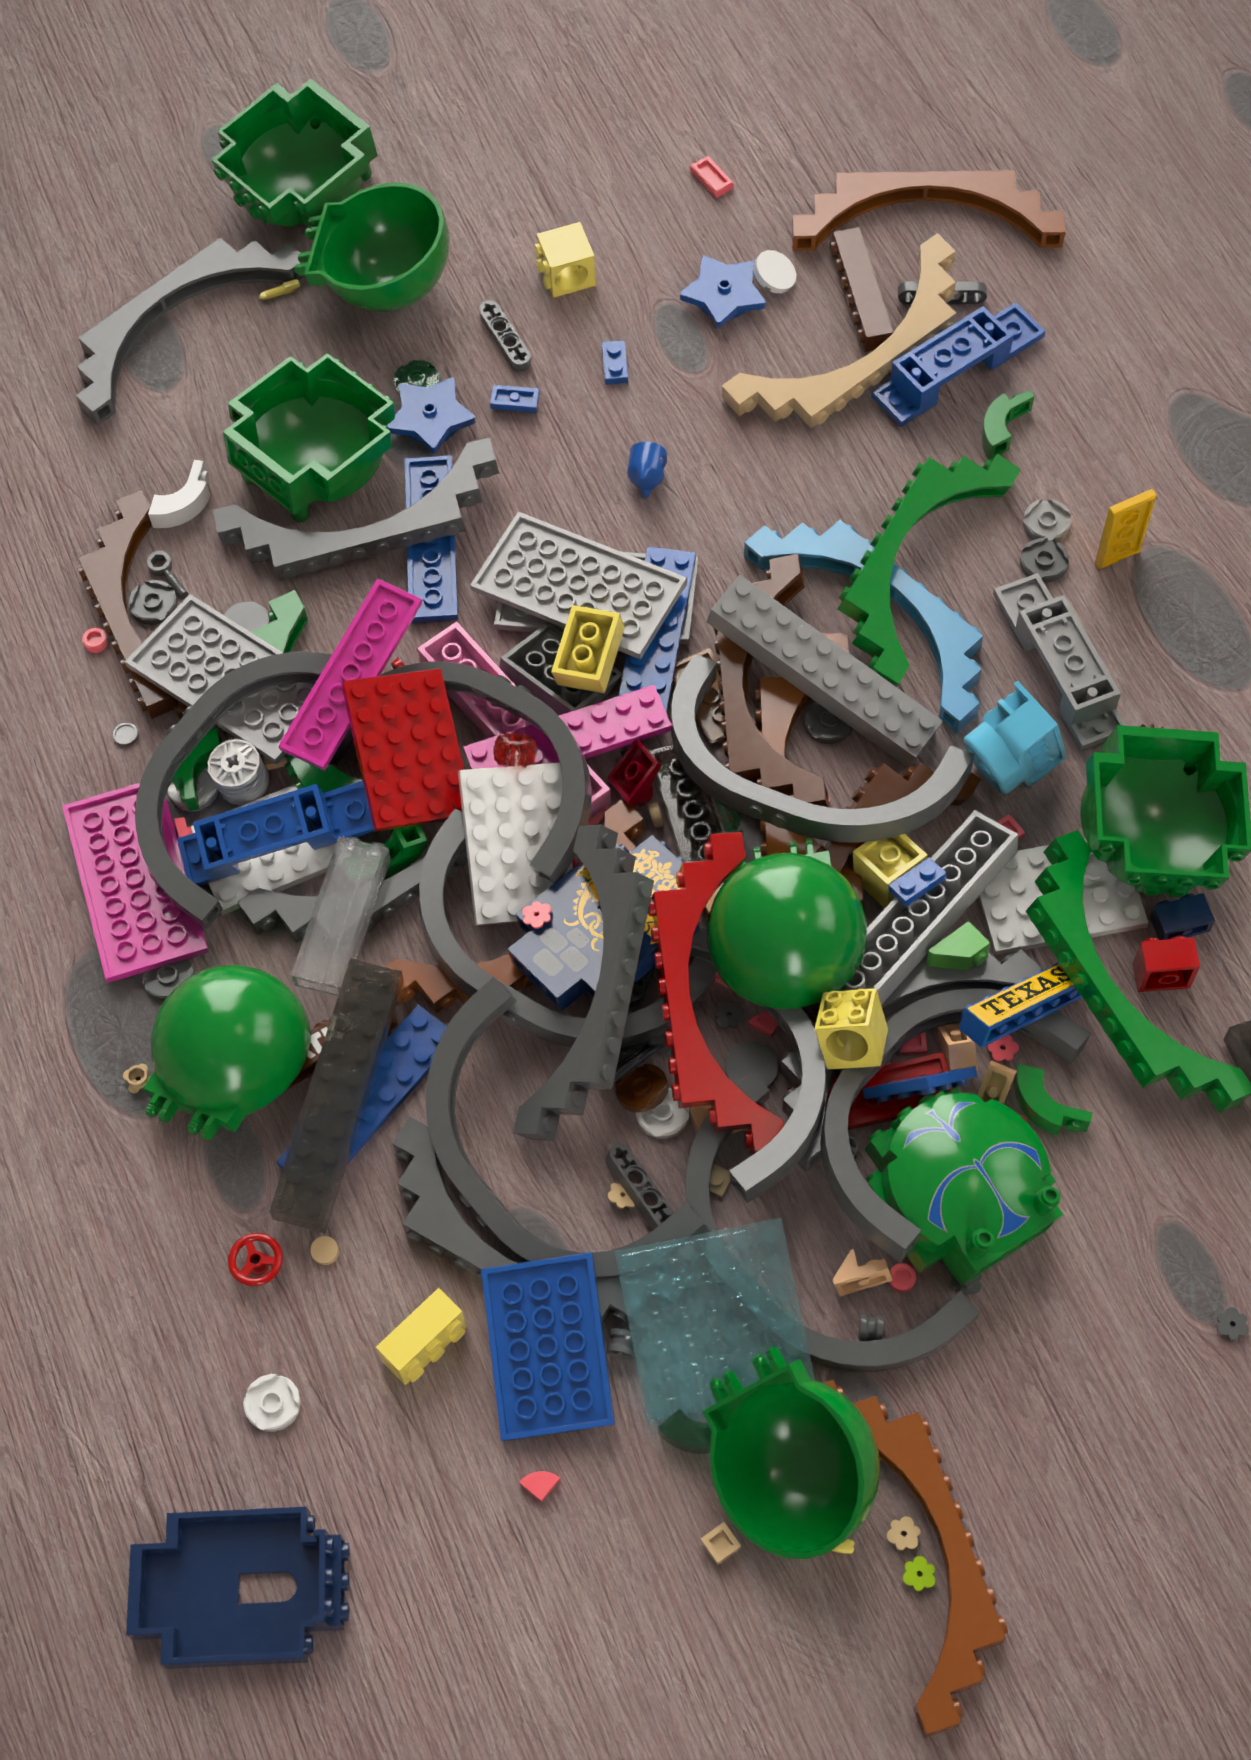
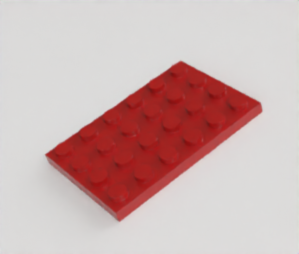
M441 668L343 681L341 686L374 831L444 821L448 819L455 808L462 812L458 771L464 770Z

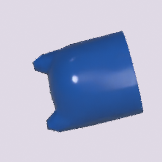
M647 441L636 443L630 448L627 468L629 480L641 489L642 495L645 498L649 497L652 489L662 483L664 479L663 470L667 463L668 455L664 447Z

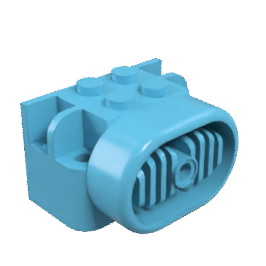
M1018 680L1014 683L1016 691L1009 694L1004 700L1000 699L997 701L998 706L988 711L983 717V722L965 736L963 740L967 752L974 754L973 763L992 786L1004 795L1010 793L1022 782L1028 787L1034 785L1068 758L1058 724Z

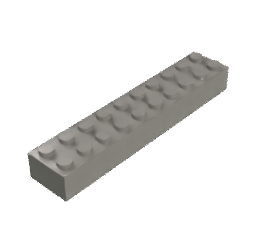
M742 575L735 579L709 613L706 621L708 624L907 768L911 766L943 722V720Z
M975 810L931 858L946 872V880L907 907L896 897L867 928V945L862 962L853 977L839 991L876 988L882 1005L927 955L928 950L935 946L1017 854L1018 834Z

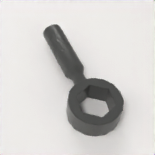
M156 551L150 554L147 559L150 572L156 576L165 575L166 580L181 599L186 598L188 592L176 576L170 573L172 561L169 554L164 551ZM157 560H166L162 567L153 566Z

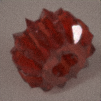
M514 732L512 734L504 733V735H499L495 740V746H493L494 760L500 766H514L515 769L518 766L526 768L527 765H533L537 755L536 741L530 735L525 736L524 733L517 734Z

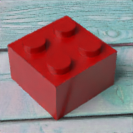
M1176 936L1168 940H1159L1158 938L1146 939L1140 943L1133 961L1138 992L1191 988L1200 968L1194 937Z

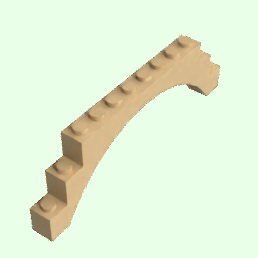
M938 233L920 245L919 283L911 307L893 334L870 354L846 367L826 374L804 378H766L739 373L722 385V398L739 417L745 412L752 411L758 404L774 422L788 417L792 410H794L810 428L824 423L833 412L842 410L847 402L853 398L860 397L871 385H877L885 375L891 372L892 362L955 324L956 312L947 302L954 296L956 282L947 272L954 265L956 251Z

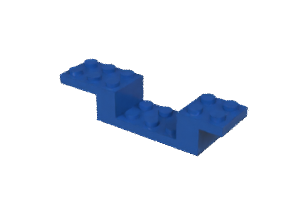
M1016 302L994 316L983 306L892 362L890 381L873 390L872 398L902 427L937 405L940 386L980 361L990 370L995 369L1044 338L1046 331Z
M363 781L328 792H323L317 784L195 821L193 822L195 833L177 838L186 877L196 885L201 886L240 874L238 863L305 842L313 850H317L375 831Z

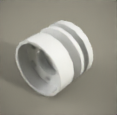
M240 739L228 740L218 745L210 754L208 772L222 797L231 804H247L261 798L267 791L270 783L269 772L256 748L249 742Z

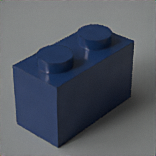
M1193 893L1186 894L1179 900L1171 902L1163 900L1153 907L1150 915L1159 940H1168L1176 936L1187 938L1210 932L1215 922L1204 893L1197 895Z

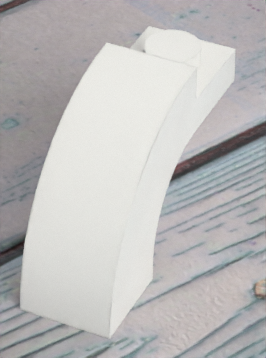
M194 460L188 481L181 490L170 495H154L148 513L153 528H169L184 524L204 509L211 495L207 485L209 482V472L206 471L203 461Z

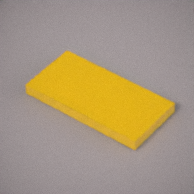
M1153 489L1109 507L1095 559V565L1098 569H1103L1141 551L1157 497Z

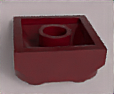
M636 739L608 775L607 779L627 804L633 807L636 805L644 806L652 799V783L661 769V764L641 740Z

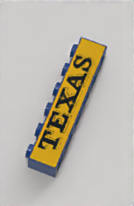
M1057 962L1046 970H1040L1027 979L1023 978L1018 983L1005 987L992 996L988 995L983 1000L966 1006L961 1013L962 1019L958 1029L983 1048L1081 999L1082 996L1074 987L1062 966Z

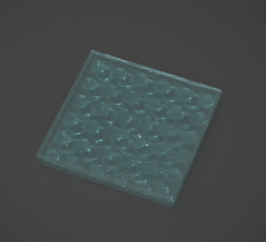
M782 1218L615 1251L648 1422L703 1411L716 1404L717 1402L712 1394V1390H710L709 1383L714 1378H719L724 1383L722 1376L728 1370L736 1373L743 1388L760 1380L752 1360L754 1356L760 1354L764 1355L769 1363L766 1352L772 1346L777 1347L781 1352L787 1365L801 1359L810 1379L815 1381Z

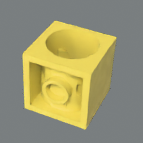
M580 222L537 234L538 244H535V251L539 259L536 260V265L539 273L543 272L544 286L546 290L550 289L553 298L596 286L594 254Z
M905 834L883 840L865 842L853 851L854 873L862 877V888L883 908H886L895 898L889 892L888 885L927 859V854Z
M876 988L823 993L815 1032L827 1069L881 1066L888 1027Z

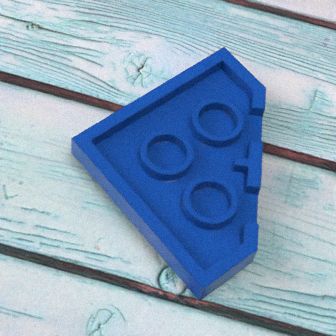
M976 1066L867 1087L863 1088L865 1099L876 1098V1102L892 1100L893 1094H897L898 1099L967 1085V1079L978 1076Z

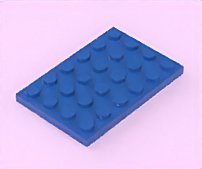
M589 1252L481 1269L501 1441L615 1425L593 1253Z

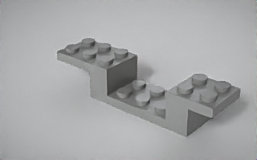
M1039 573L995 588L993 595L1025 652L1034 648L1037 649L1062 693L1059 712L1080 750L1082 751L1105 742L1117 725L1126 726L1116 709L1121 692L1066 597L1062 595L1053 599Z

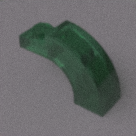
M681 1409L677 1410L658 1427V1434L675 1448L689 1453H710L712 1431L709 1424L690 1419Z

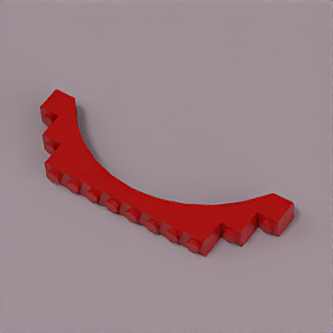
M742 832L710 834L707 843L704 844V857L706 860H709L682 863L679 872H676L677 888L681 889L653 892L648 909L649 917L653 916L654 926H651L652 942H657L658 952L654 953L655 967L660 968L661 978H658V991L660 995H664L665 1005H661L662 1020L667 1021L668 1031H665V1044L667 1048H671L672 1058H668L669 1073L674 1074L675 1084L672 1085L673 1101H678V1108L711 1105V1108H708V1121L710 1125H714V1132L747 1129V1132H744V1144L746 1149L750 1148V1155L752 1156L766 1146L784 1127V1120L749 1099L728 1079L705 1044L696 1024L689 995L688 962L693 933L702 910L716 889L742 865L745 859Z

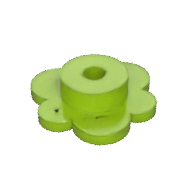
M917 1556L913 1562H906L903 1582L907 1586H913L916 1591H922L924 1587L931 1588L934 1586L935 1577L933 1574L935 1567L932 1564H928L926 1558ZM917 1573H921L922 1576L918 1577Z

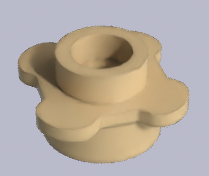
M146 1064L132 1066L123 1074L124 1080L128 1081L129 1084L128 1090L133 1094L138 1093L150 1078L148 1074L149 1068Z

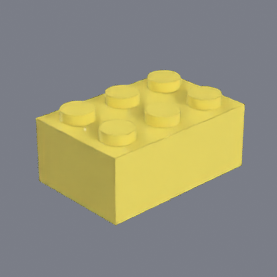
M572 605L551 671L557 685L605 694L625 629L620 613Z
M438 1288L376 1346L382 1362L404 1385L410 1381L415 1382L423 1374V1368L429 1362H436L444 1354V1348L451 1341L455 1343L464 1335V1329L467 1326L462 1310Z

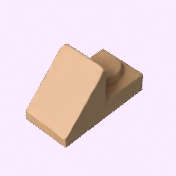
M991 1061L977 1096L984 1102L993 1099L1004 1104L1017 1071Z
M854 1248L851 1249L833 1278V1283L839 1296L893 1281L891 1271L885 1259L871 1260L865 1265L860 1266Z

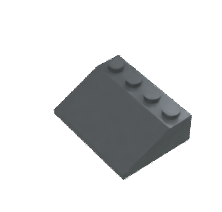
M546 622L500 658L499 668L516 687L519 685L526 687L532 692L531 695L543 701L558 716L604 701L621 681L623 673L615 667L612 668L605 694L557 685L551 671L564 630L555 624Z

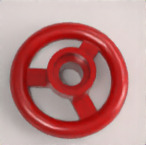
M251 1233L241 1237L234 1243L228 1255V1268L233 1278L239 1283L251 1287L261 1286L273 1280L279 1273L283 1263V1252L279 1243L273 1237L264 1233ZM253 1241L267 1243L272 1248L275 1256H266L264 1253L257 1251ZM245 1245L248 1252L246 1265L239 1271L236 1265V1257L239 1250ZM255 1258H260L259 1263L252 1264ZM269 1265H270V1266H273V1267L271 1268V1270H270L267 1274H265L264 1276H262V1277H259V1278H249V1277H248V1276L250 1275V1273L253 1274V1275H256V1276L262 1275V1274H264V1273L268 1270Z

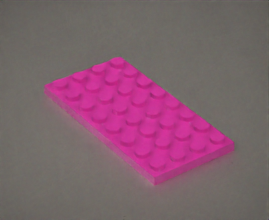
M140 783L62 806L107 983L209 953L202 925L186 915L164 894L142 856L135 822L136 800ZM165 797L162 815L164 841L172 861L186 876L177 841L178 837L174 829L167 797Z

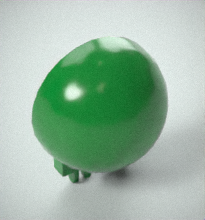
M396 182L368 187L341 202L325 203L321 216L309 218L308 225L312 228L306 229L305 236L308 239L314 240L311 251L299 253L298 261L300 263L295 265L294 272L300 276L305 275L310 286L327 285L349 304L365 310L387 312L411 306L433 289L441 278L447 264L450 236L444 212L434 196L422 187Z
M812 838L806 839L805 846L808 854L804 855L797 854L798 846L796 841H789L791 853H774L761 857L760 846L754 847L753 856L755 860L746 863L745 854L742 865L726 879L713 900L707 920V945L713 966L722 981L731 990L754 1004L776 1009H794L818 1003L822 1000L823 993L839 991L853 977L862 962L867 945V920L860 898L848 880L831 866L829 851L814 853Z
M216 966L188 977L164 1000L155 1018L151 1034V1058L155 1071L143 1087L151 1098L145 1110L146 1115L155 1117L159 1113V1121L168 1123L177 1110L193 1116L187 1127L188 1133L196 1135L201 1130V1138L209 1141L220 1127L235 1133L246 1115L270 1104L286 1091L298 1076L307 1058L311 1041L310 1021L301 1001L281 980L263 970L247 966Z
M772 1346L766 1352L769 1363L766 1357L760 1354L754 1356L752 1360L760 1379L755 1383L743 1388L736 1373L730 1370L722 1376L724 1383L719 1378H714L709 1383L710 1390H712L717 1403L702 1412L712 1431L709 1457L712 1481L719 1501L728 1517L748 1540L763 1550L784 1558L810 1559L827 1554L848 1540L868 1517L878 1492L880 1475L878 1447L869 1424L860 1410L846 1396L824 1383L811 1380L801 1359L787 1365L781 1352L777 1347Z

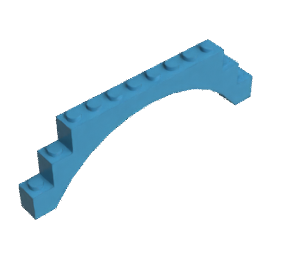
M841 520L836 522L821 536L818 535L816 530L809 528L802 522L783 539H781L776 531H771L764 525L744 542V556L760 570L770 569V559L798 554L803 568L823 569L851 577L856 568L861 569L863 565L860 563L861 558L867 550L871 552L873 546L870 545L871 542L869 540L863 539L858 535L852 526L846 525ZM893 564L890 579V599L895 601L915 621L928 640L937 662L941 684L939 718L953 731L958 733L978 714L980 702L974 694L968 691L979 682L982 669L975 660L970 658L981 649L983 635L979 629L964 621L958 612H953L948 608L941 598L935 597L927 591L922 583L916 582L911 578L905 569Z

